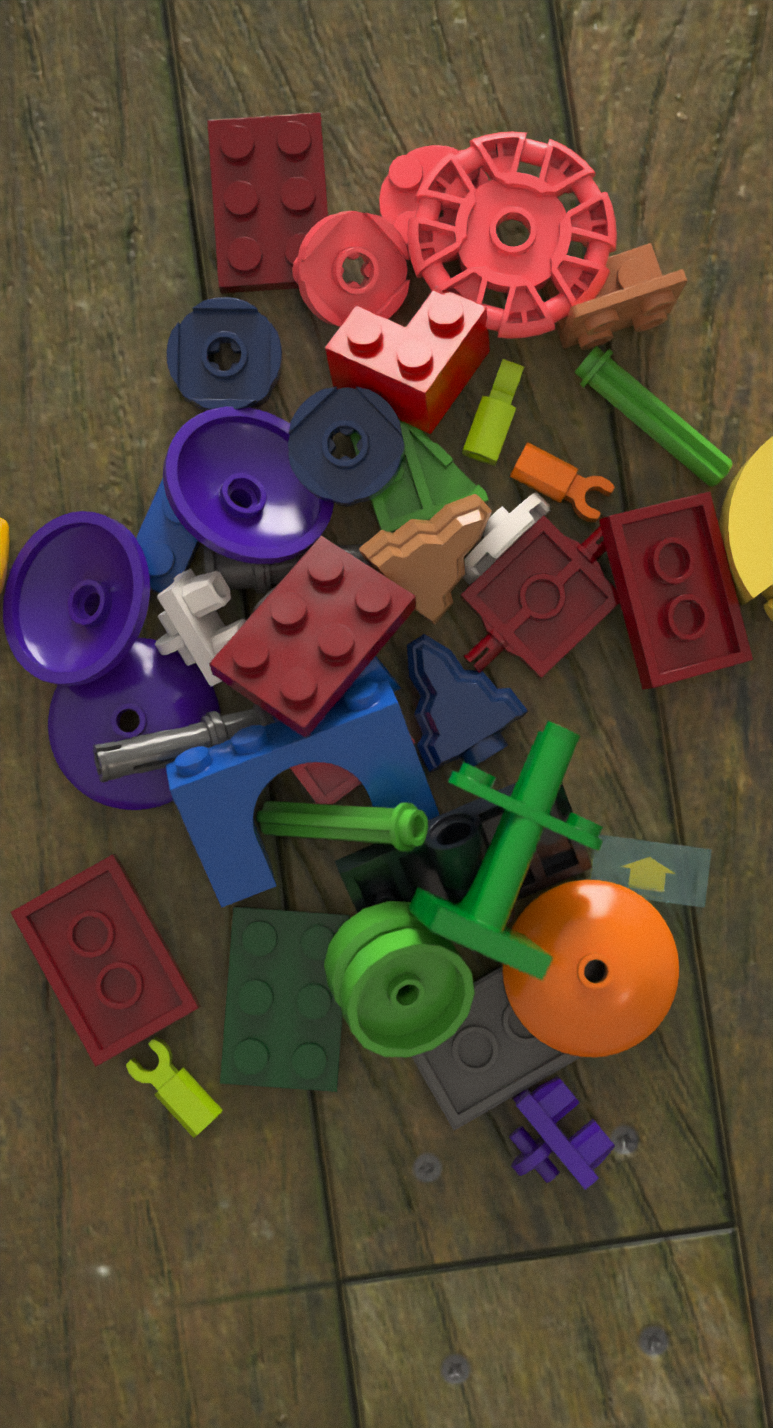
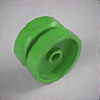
M387 901L364 908L344 922L332 938L324 962L328 987L335 1001L341 1007L342 1015L349 1029L364 1048L384 1057H411L433 1050L453 1036L467 1018L475 994L472 972L455 948L452 940L430 931L408 909L411 902Z

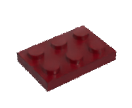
M321 112L207 120L220 293L299 288L293 278L292 268L295 259L298 257L301 243L310 229L328 216Z
M710 491L599 519L642 690L663 686L753 660Z
M320 536L209 663L211 672L215 677L307 738L416 609V596L331 541Z
M117 854L110 855L10 912L95 1067L201 1007Z

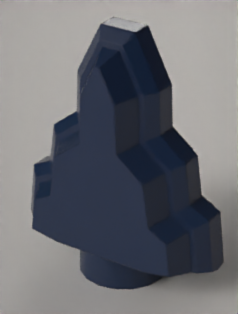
M425 634L408 643L409 678L420 695L414 716L423 736L418 742L417 748L429 773L459 758L464 763L475 767L507 747L508 743L501 732L514 721L521 719L528 713L526 707L511 688L497 689L483 671L479 673L478 671L463 669L450 649Z

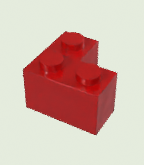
M447 290L443 291L445 295L432 291L407 327H404L356 306L325 347L333 387H337V389L346 387L369 389L388 402L400 421L432 434L490 352L489 331L486 328L487 307Z

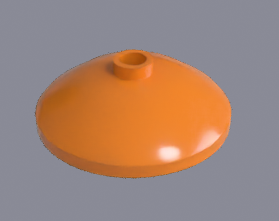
M576 880L563 883L533 899L512 925L511 929L524 934L553 957L543 981L502 963L503 984L514 1013L524 1027L547 1046L579 1057H604L618 1054L646 1039L661 1024L670 1010L679 979V960L676 944L667 923L651 903L636 892L622 885L601 880ZM591 960H601L605 966L603 978L597 982L588 981L584 975L586 964Z

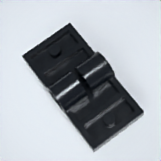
M516 783L497 791L510 797ZM562 783L549 815L566 822L569 813H573ZM479 798L428 820V833L422 845L415 846L411 851H399L393 844L374 843L335 860L339 874L357 913L364 908L387 901L411 902L418 887L455 904L460 903L469 892L505 808ZM544 827L516 901L593 868L585 845ZM515 906L512 908L506 927L510 925L515 917Z

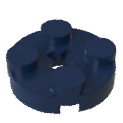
M212 298L202 301L193 307V312L185 316L181 323L178 321L171 331L166 352L170 375L186 402L204 412L232 406L234 409H242L246 407H260L265 404L279 381L283 365L280 338L272 323L270 324L268 319L259 313L256 307L247 301L237 298ZM222 343H230L233 353L241 354L240 361L233 363L231 369L227 371H221L217 363L209 362L210 354L219 353Z
M331 387L316 392L298 408L289 428V461L300 483L317 498L344 507L369 501L383 493L397 477L405 455L401 424L395 411L381 396L369 389L356 387L357 389L349 387L337 389V387ZM340 432L346 437L351 436L354 432L360 435L361 439L356 445L360 453L355 458L350 459L344 456L336 459L331 455L336 449L332 438Z

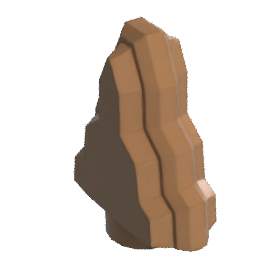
M473 494L446 504L430 520L410 519L393 533L381 530L362 545L359 551L374 570L415 595V611L435 625L453 604L451 591L465 575L464 557L481 540L492 510L477 494Z

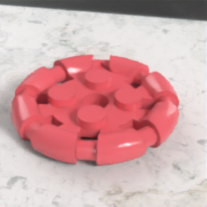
M498 132L470 140V147L457 155L449 152L433 167L420 185L415 196V201L419 203L416 216L408 220V250L416 277H423L431 291L445 295L443 291L447 290L487 307L486 328L497 331V338H529L555 330L554 323L567 317L571 307L597 297L610 274V270L606 267L609 253L616 251L617 228L613 206L608 193H601L594 182L595 171L578 154L563 144L549 139L548 144L527 139V133ZM520 162L542 167L539 178L517 172ZM481 168L484 172H487L491 181L475 189L468 175ZM573 192L580 205L566 213L563 204L557 197L564 193L569 194ZM451 209L458 211L455 226L438 222L441 210ZM507 220L519 221L526 226L529 238L519 246L505 245L497 237V227ZM571 241L579 242L587 248L584 259L567 255ZM457 255L463 272L451 278L443 263ZM551 279L559 293L543 302L537 291L541 290ZM486 288L501 293H509L505 309L483 304Z

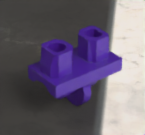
M559 1076L540 1085L532 1093L525 1089L512 1097L518 1109L541 1135V1137L534 1140L523 1126L518 1127L510 1134L509 1138L521 1151L511 1164L512 1169L518 1176H522L535 1169L546 1183L552 1181L560 1173L548 1158L554 1151L585 1190L599 1179L594 1169L605 1160L615 1145L594 1119L590 1120L569 1139L556 1123L580 1103Z

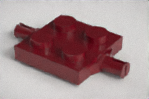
M543 515L460 595V599L481 619L487 633L467 654L463 655L465 661L470 665L484 650L488 651L473 665L472 668L475 671L482 672L504 650L506 653L519 658L540 680L620 603L617 589L604 577L601 567L597 562L607 551L604 540L597 544L603 537L601 527L599 526L580 544L564 536Z

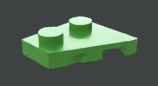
M400 421L405 445V455L400 471L393 483L383 493L370 500L380 531L384 530L393 533L410 519L430 520L446 504L473 494H477L488 504L486 491L479 484L476 486L453 463V458L438 443L432 442L422 430ZM354 432L349 437L357 456L360 452L356 445L361 437Z

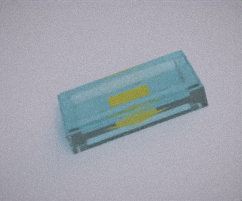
M599 835L598 838L604 841L599 852L592 849L591 864L593 868L589 871L588 880H601L622 885L646 900L705 907L711 849Z

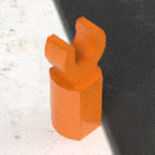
M529 442L526 444L510 475L511 478L559 503L563 499L572 503L573 510L579 518L594 523L598 520L601 512L587 505L585 494L595 490L609 497L615 488L610 480L602 476L584 478L576 474L578 468Z

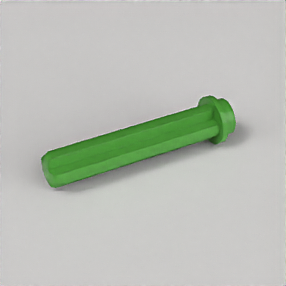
M596 346L574 372L582 379L579 385L585 388L589 384L708 486L714 487L720 483L732 468L733 463L731 459L610 358L614 353L613 351L608 349L605 353Z
M267 801L264 803L262 811H258L256 821L261 823V832L266 835L393 844L397 850L407 852L411 851L415 846L422 845L428 833L426 814L422 810L417 809L412 803H400L396 808Z

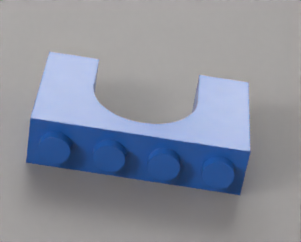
M388 679L378 683L363 682L348 689L307 738L280 720L266 726L251 725L236 732L228 741L209 748L199 746L188 749L178 755L175 761L166 764L170 792L221 908L277 886L270 858L253 820V812L256 801L264 787L275 776L288 768L311 762L337 765L351 772L360 780L369 795L373 807L396 808L400 803H412L417 809L422 810L426 814L427 820L439 816L405 719Z

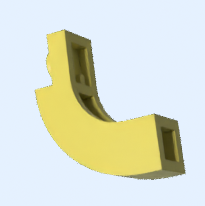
M772 436L749 458L733 479L721 508L719 527L739 602L743 606L761 593L768 601L763 605L765 612L773 622Z

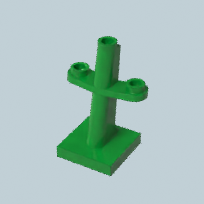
M547 721L543 732L538 731L510 797L492 789L497 777L463 762L458 773L452 771L449 783L503 807L505 810L476 878L464 899L460 903L455 904L418 887L408 907L430 931L542 981L553 957L524 934L506 927L543 829L546 827L598 852L604 841L598 838L603 827L572 812L569 813L566 822L549 815L574 750L581 737L550 721Z

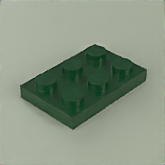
M233 907L220 1084L337 1092L343 1015L341 1007L335 1001L328 987L324 962L330 941L343 923L350 919V914Z

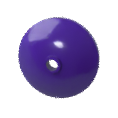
M232 406L207 410L196 415L176 433L167 450L163 464L164 489L168 502L180 523L203 545L218 554L240 562L274 564L303 554L320 538L330 521L334 503L323 501L311 494L300 483L293 472L288 455L290 423L262 410L249 407L234 409ZM233 501L241 503L244 508L236 505Z
M79 511L64 514L46 523L23 546L13 563L6 582L3 598V623L6 638L13 655L31 675L56 685H83L103 677L115 668L128 654L143 627L150 597V577L147 561L134 535L124 525L110 517L95 512Z
M137 638L124 659L110 672L95 681L78 686L57 685L50 703L48 734L51 749L59 768L73 786L84 795L113 808L145 810L173 802L174 799L169 789L166 768L128 775L102 783L94 762L93 745L121 741L140 735L200 723L201 718L206 713L217 711L221 716L215 689L213 686L210 687L197 663L195 662L187 666L178 650L167 655H161L155 646L157 640ZM126 711H135L140 718L138 728L133 732H124L119 723L122 714Z

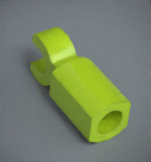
M502 359L489 397L482 396L463 447V455L479 462L496 466L516 411V407L511 404L522 377L524 366Z
M155 1037L148 1045L158 1055V1066L155 1069H145L133 1057L126 1064L128 1073L141 1083H151L158 1090L154 1094L155 1097L188 1133L195 1138L223 1110L184 1067L178 1070L172 1064L173 1055L169 1045L164 1040Z

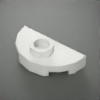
M535 492L519 504L511 513L504 507L499 508L487 522L482 535L484 539L464 559L465 575L463 579L469 585L473 583L543 515L546 516L551 511V506Z

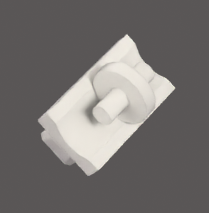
M192 569L178 574L174 578V582L157 595L165 610L157 617L167 633L156 641L155 646L161 655H167L178 650L187 666L196 662L211 687L222 681L212 674L209 663L246 620L242 618L225 626L216 612L217 609L225 606L231 599L230 588L219 571L195 576Z

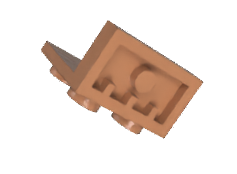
M651 243L608 257L606 267L610 270V274L597 297L571 307L568 316L555 323L563 348L579 344L581 350H588L614 338L612 332L630 326L634 327L635 332H641L664 323L668 319L666 314L671 313L687 283L684 270L681 269L662 275ZM551 279L542 288L546 300L553 298L559 293Z

